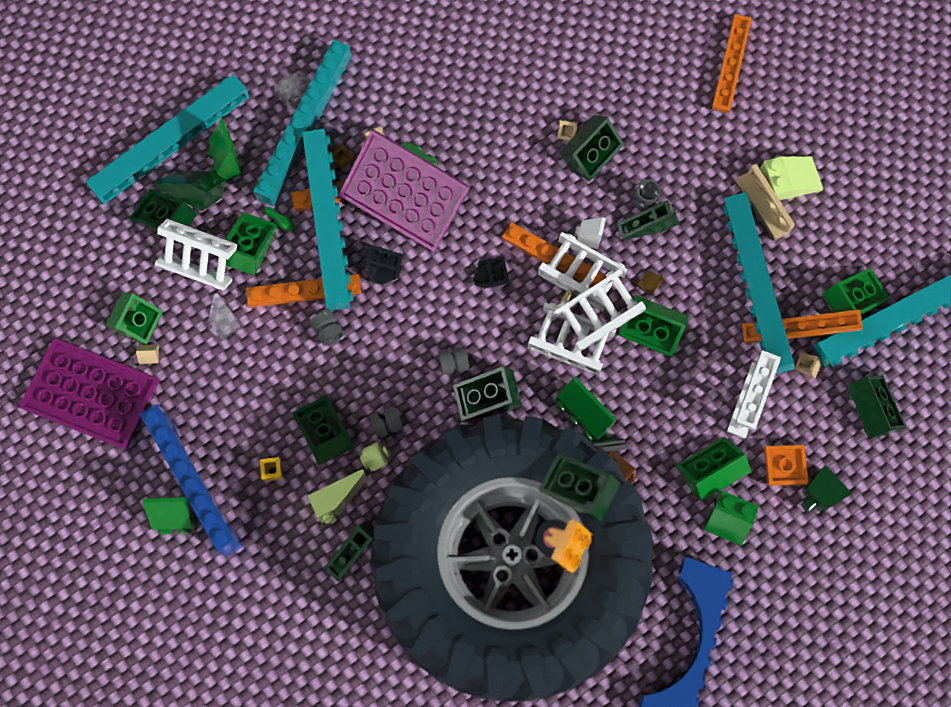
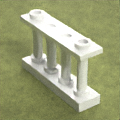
M166 219L158 227L157 234L166 237L165 253L155 261L156 266L221 290H225L232 282L231 277L224 275L226 259L228 260L236 251L237 244ZM174 240L184 244L182 259L172 256ZM191 246L201 250L199 266L190 263ZM209 253L219 257L217 272L207 269Z
M562 232L559 237V242L562 245L550 264L542 263L538 271L539 276L565 291L569 289L576 296H579L590 289L589 285L601 266L609 271L621 269L623 275L620 277L622 278L625 277L627 269L622 263L614 262L577 241L573 235ZM568 248H571L578 252V255L568 271L562 274L557 271L556 267ZM587 257L595 263L584 281L578 283L573 280V275L583 259ZM610 282L609 284L603 287V290L606 294L612 286L613 282ZM596 292L586 298L588 303L603 312L606 308Z
M613 269L606 274L607 278L570 302L565 300L557 306L556 314L559 316L563 313L579 337V342L576 345L580 351L646 310L643 302L639 304L637 301L634 302L619 279L623 275L621 269L618 271ZM610 282H613L628 305V311L623 314L616 310L603 290V287ZM595 292L611 315L610 319L612 321L606 325L604 322L601 323L586 299ZM578 303L581 304L595 326V332L590 335L583 331L570 310L571 307Z
M544 303L542 312L547 313L539 335L536 337L531 336L528 349L599 376L603 366L599 361V357L607 337L613 338L616 329L597 341L592 357H584L577 345L571 351L564 349L563 344L571 325L563 313L559 316L556 314L557 304ZM573 313L585 333H589V330L595 332V326L590 319ZM555 316L565 321L556 343L550 344L546 342L545 338Z
M762 350L757 363H751L727 429L728 433L745 439L749 429L753 431L756 429L781 357Z

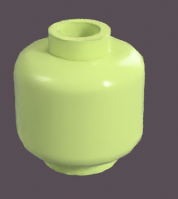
M376 442L363 448L360 459L365 469L376 471L388 465V457L391 456V453L386 445L383 446L381 443Z

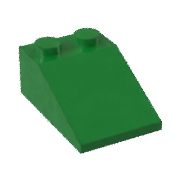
M220 119L209 140L210 148L207 149L210 159L214 161V164L211 165L212 171L227 180L241 176L233 140L224 119Z
M243 212L225 239L237 244L236 251L228 260L226 259V266L255 276L263 262L278 224Z
M871 268L836 283L822 293L834 313L860 310L861 316L891 300Z
M185 497L143 499V505L151 528L158 532V535H171V532L178 531V534L186 535L191 534V531H197V515Z

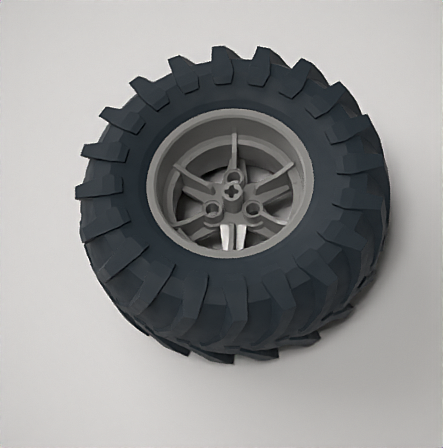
M498 415L483 418V424L457 425L443 433L444 439L440 438L421 447L410 459L412 464L407 465L392 480L387 490L388 498L383 502L375 520L374 542H372L371 572L378 605L389 626V630L405 653L421 669L433 676L437 681L456 691L475 696L476 698L498 702H526L545 699L571 690L578 684L589 680L613 660L633 635L642 617V611L648 599L653 578V565L651 564L653 538L649 522L645 521L642 500L632 482H626L618 463L603 448L598 452L583 434L567 426L564 430H561L543 418L525 416L523 421ZM557 453L612 474L620 483L601 522L538 491ZM503 506L526 508V511L510 533L504 530L486 511ZM539 515L546 521L558 519L563 520L567 524L570 519H573L592 534L590 545L584 550L579 567L575 569L574 573L563 568L558 586L547 599L533 569L557 565V563L542 554L536 545L531 544ZM475 520L488 548L457 556L462 535ZM502 535L505 538V543L497 545L494 542V537ZM528 551L536 552L537 560H528L526 553ZM509 553H511L512 556L515 557L514 561H510V557H508ZM459 570L491 572L482 602L476 599L467 589ZM505 571L508 579L504 582L499 581L496 578L497 572ZM512 583L533 605V608L517 612L495 609Z

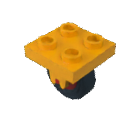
M552 519L543 523L538 529L536 545L539 551L546 557L551 558L566 571L574 573L581 563V556L584 550L590 545L592 534L573 519H570L568 524L563 520Z

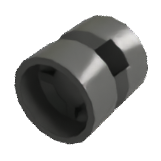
M645 179L638 184L633 197V203L638 210L644 211L656 205L661 193L659 184L651 179Z
M325 310L310 320V325L316 333H319L318 338L323 346L335 343L344 335L340 324L335 323L336 318L331 310Z
M465 346L456 347L453 352L449 349L438 351L442 375L451 374L454 372V369L458 372L469 371Z
M395 406L384 409L382 414L377 412L369 416L378 439L388 436L390 431L395 433L404 429Z

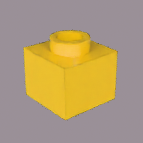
M280 457L260 459L261 479L264 482L283 479L282 460ZM271 468H276L274 474H270Z

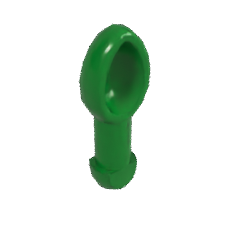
M272 207L264 209V214L276 220L280 228L287 231L294 230L295 225L291 218L280 215Z

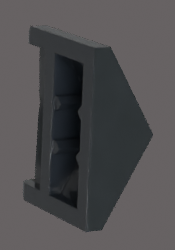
M368 244L364 271L371 282L383 285L398 279L402 254Z
M504 257L479 261L473 276L474 285L490 288L510 284Z

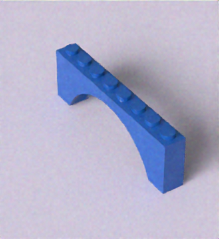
M158 404L140 413L215 549L227 557L242 548L243 544L235 530L219 509L190 460L169 415Z
M688 557L682 559L677 579L687 589L696 607L699 621L697 649L689 667L677 681L659 692L641 696L638 707H698L700 698L697 695L699 689L702 690L705 683L703 674L705 669L709 668L711 662L709 653L711 649H714L717 638L714 637L716 629L719 630L721 627L722 618H720L722 610L726 609L728 603L726 594L733 586L734 579H731V572Z

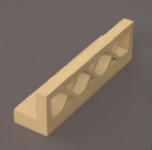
M757 164L751 166L749 172L738 177L736 182L743 193H747L749 203L773 241L789 234L795 224Z

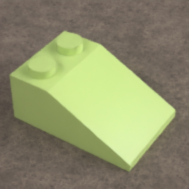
M778 157L765 160L760 168L779 200L823 190L812 157Z
M363 469L308 495V499L321 523L325 522L328 524L337 519L336 516L341 514L367 481Z

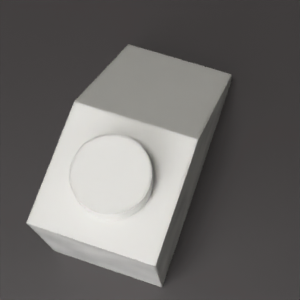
M606 218L582 220L581 226L576 227L574 237L578 238L577 241L598 249Z

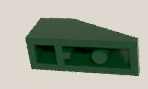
M666 200L617 223L622 240L664 232L680 223L675 209Z
M369 520L358 525L326 564L324 569L334 579L340 581L372 547V542H374V525Z

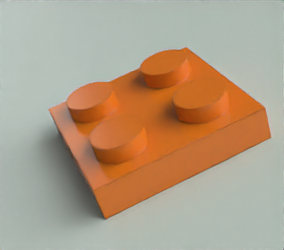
M805 445L764 447L768 486L809 484Z

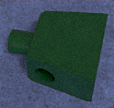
M825 465L817 471L802 491L807 499L801 504V507L807 513L812 512L815 508L822 513L850 496L852 492Z

